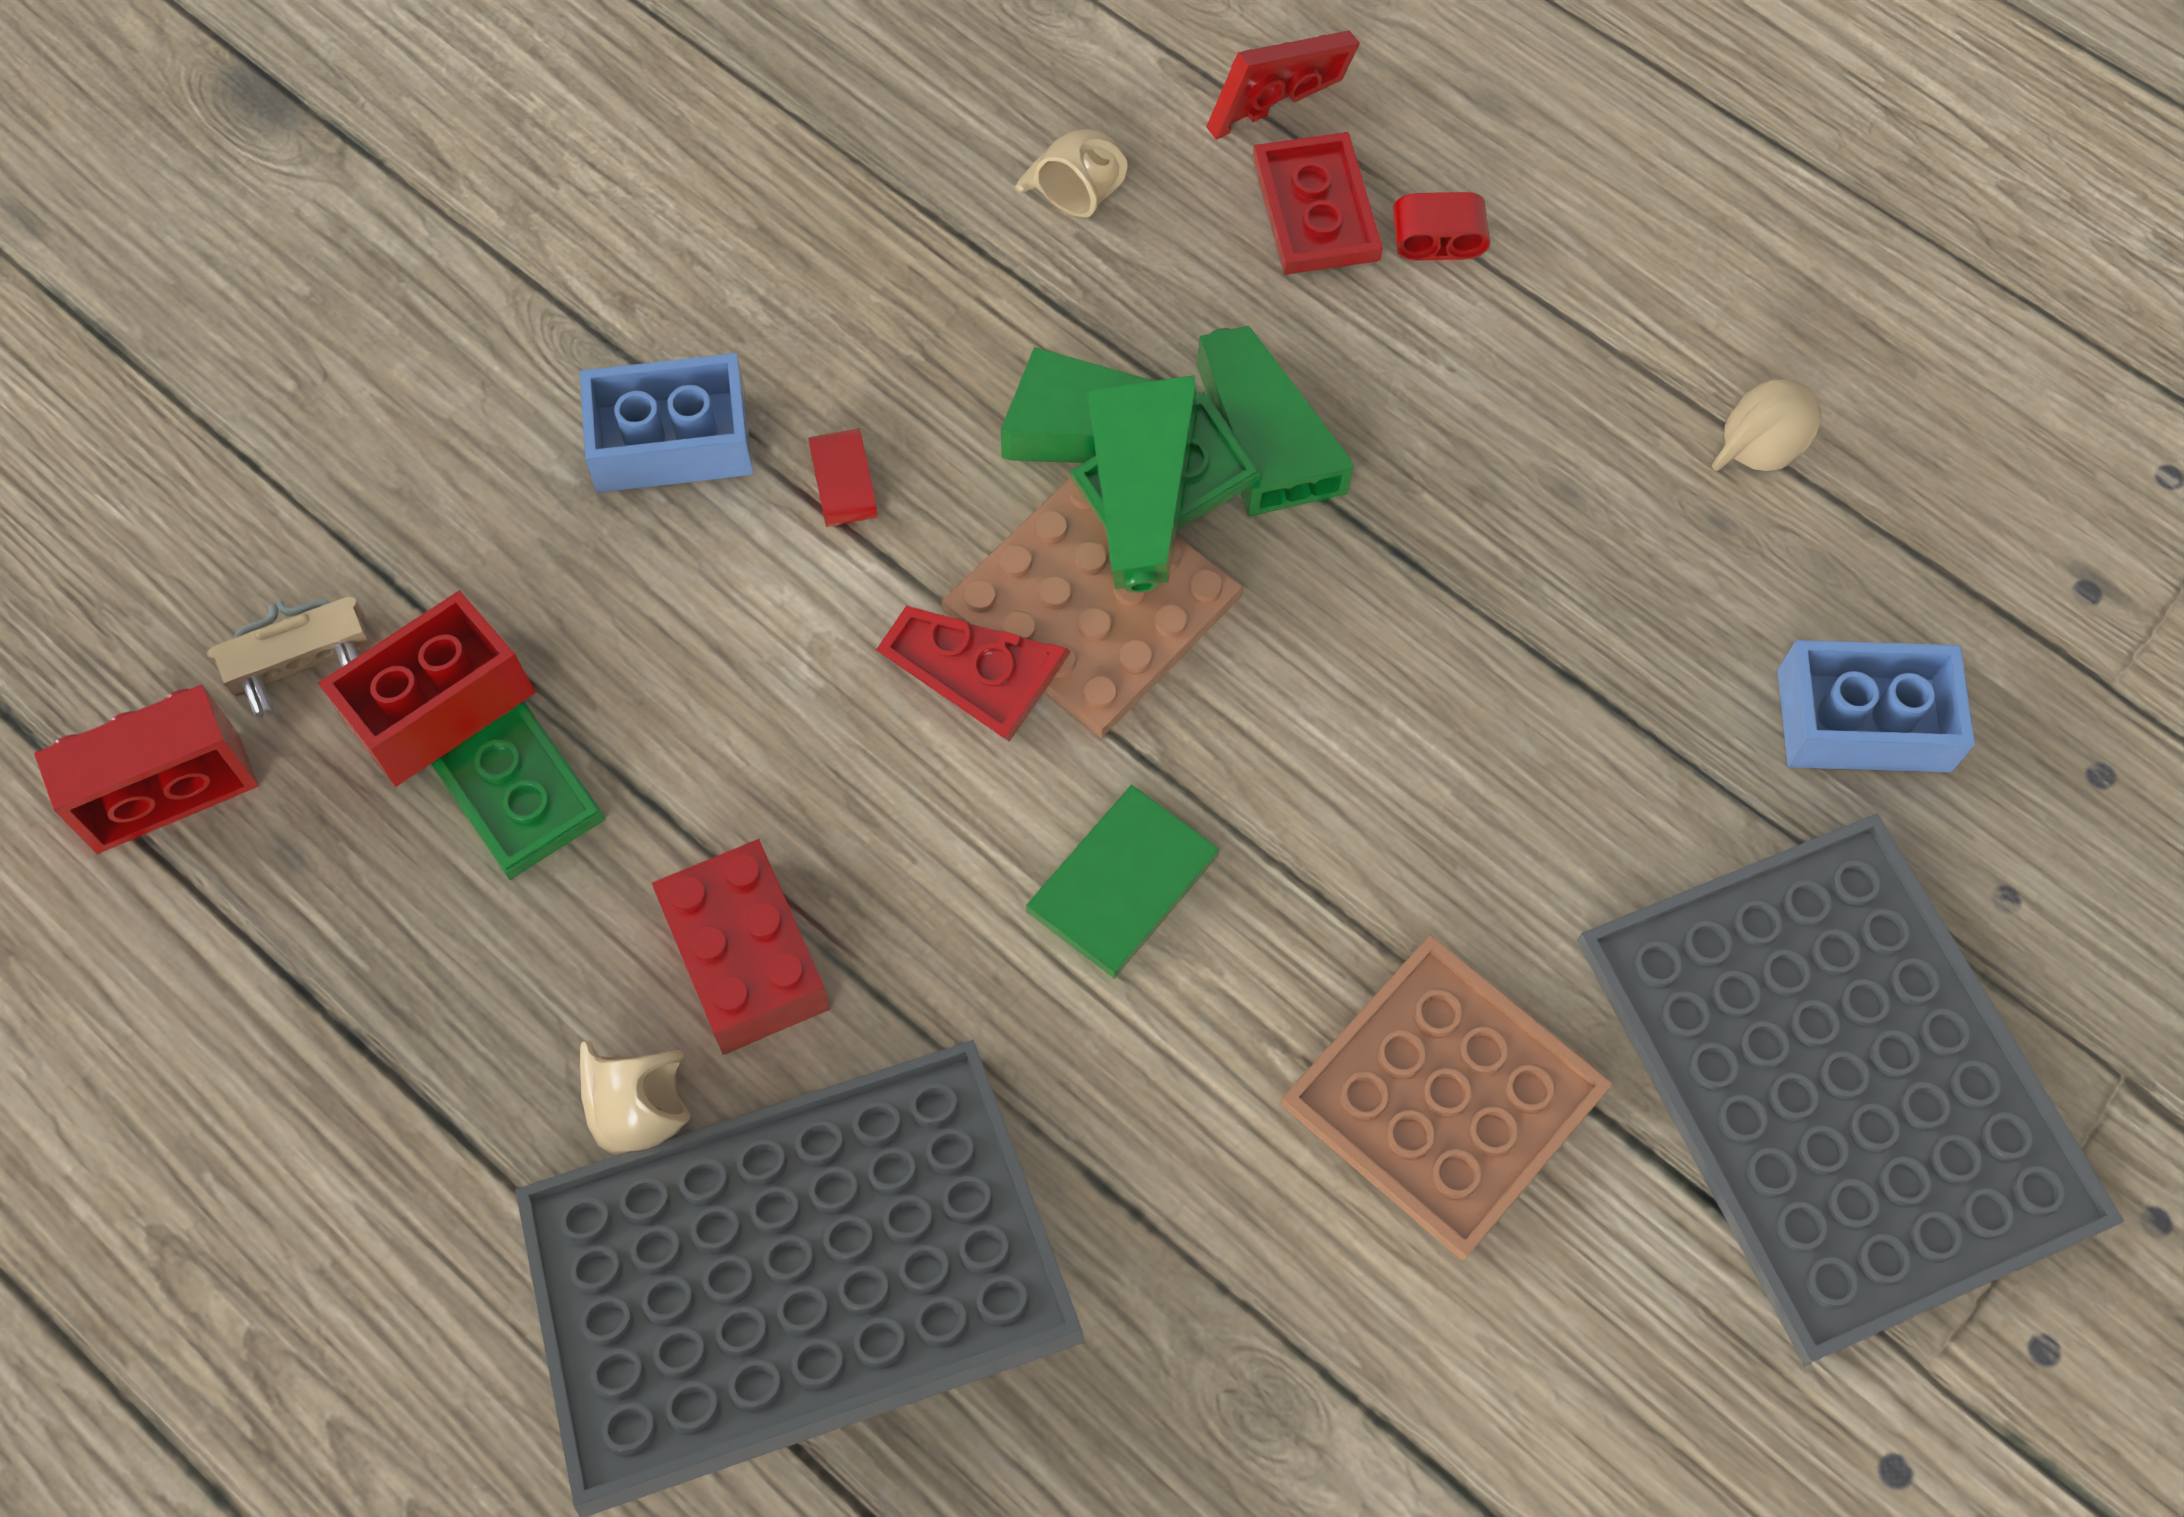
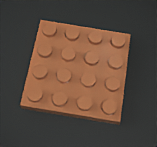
M1070 477L942 600V608L950 617L967 621L973 625L999 632L1005 631L1020 635L1022 638L1045 644L1050 643L1069 649L1071 653L1044 693L1102 739L1241 598L1243 586L1176 536L1169 582L1160 583L1157 588L1142 593H1131L1126 591V588L1115 590L1107 531Z
M1429 935L1282 1097L1280 1105L1464 1262L1606 1094L1613 1083L1432 935Z

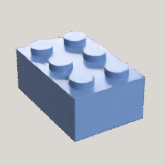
M737 353L580 370L585 460L597 493L753 475L745 388Z
M1796 640L1777 669L1788 768L1952 772L1975 745L1961 645Z

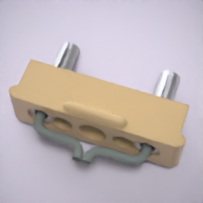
M347 596L331 603L319 599L295 608L286 607L283 601L269 606L270 613L265 619L243 626L235 633L234 639L212 646L207 651V656L218 667L223 683L235 696L246 692L255 717H264L254 689L257 691L264 712L269 715L272 713L273 707L265 689V684L337 657L341 666L349 663L347 654H349L352 661L359 656L357 650L371 645L362 622L365 618V613L354 597ZM278 610L284 615L293 616L272 624L277 619Z

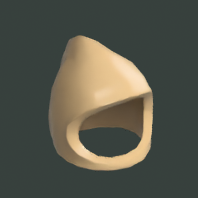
M1093 129L1070 131L1055 140L1019 179L1015 188L1019 193H1024L1036 187L1051 203L1073 216L1088 218L1094 214L1098 205L1116 190L1125 179L1128 167L1127 159L1119 145L1102 131Z
M1775 379L1763 382L1744 394L1727 418L1724 430L1725 446L1712 464L1713 470H1721L1731 459L1761 471L1778 470L1791 464L1797 456L1801 455L1809 447L1821 423V409L1814 392L1797 381Z
M591 1040L581 1042V1100L587 1126L599 1147L614 1156L630 1151L648 1149L663 1143L677 1134L689 1121L691 1115L681 1100L677 1089V1073L686 1057L684 1050H673L642 1057L599 1056L595 1053Z

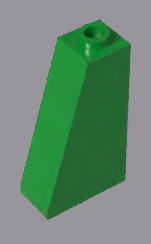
M1248 325L1234 329L1220 328L1210 334L1201 335L1199 338L1197 367L1207 396L1211 397L1214 406L1261 471V481L1241 492L1248 516L1251 517L1347 495L1354 468L1351 458L1251 327Z
M1034 347L1001 427V457L1011 461L1086 462L1096 456L1087 390L1150 382L1153 380Z
M1194 375L1087 390L1115 590L1126 588V591L1131 593H1142L1157 588L1160 583L1169 582L1197 409Z

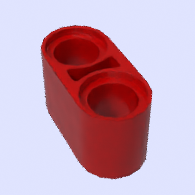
M1472 192L1413 193L1399 198L1392 207L1397 253L1404 259L1414 261L1473 259L1484 254L1490 247L1485 200L1479 194Z
M860 428L808 437L826 527L878 518Z

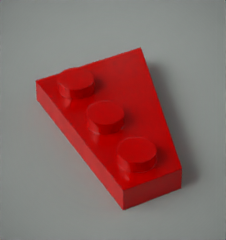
M1348 30L1238 52L1232 62L1231 70L1206 128L1217 140L1230 134V124L1248 116L1253 123L1268 116L1269 108L1287 97L1295 103L1342 81L1360 42Z
M905 606L876 649L883 656L1009 742L1071 653L1066 647L1022 638L1020 635L980 627L967 621L910 606Z

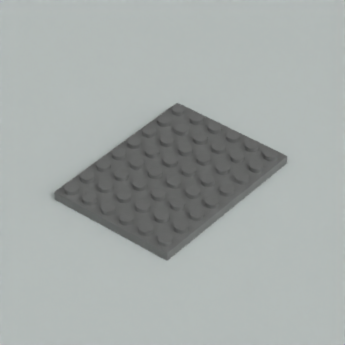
M1878 813L1585 931L1578 938L1577 942L1804 1366L2124 1222Z
M974 1040L667 1139L663 1143L648 1149L630 1151L515 1189L572 1500L579 1517H587L1085 1343L1080 1322Z

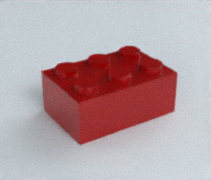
M460 590L318 682L343 722L395 788L536 693L516 654Z
M202 684L191 689L174 691L166 696L164 700L140 710L120 713L106 724L81 734L64 736L55 741L52 746L34 753L53 810L96 854L259 787L239 733Z
M760 839L651 883L722 1055L830 1010L824 985Z

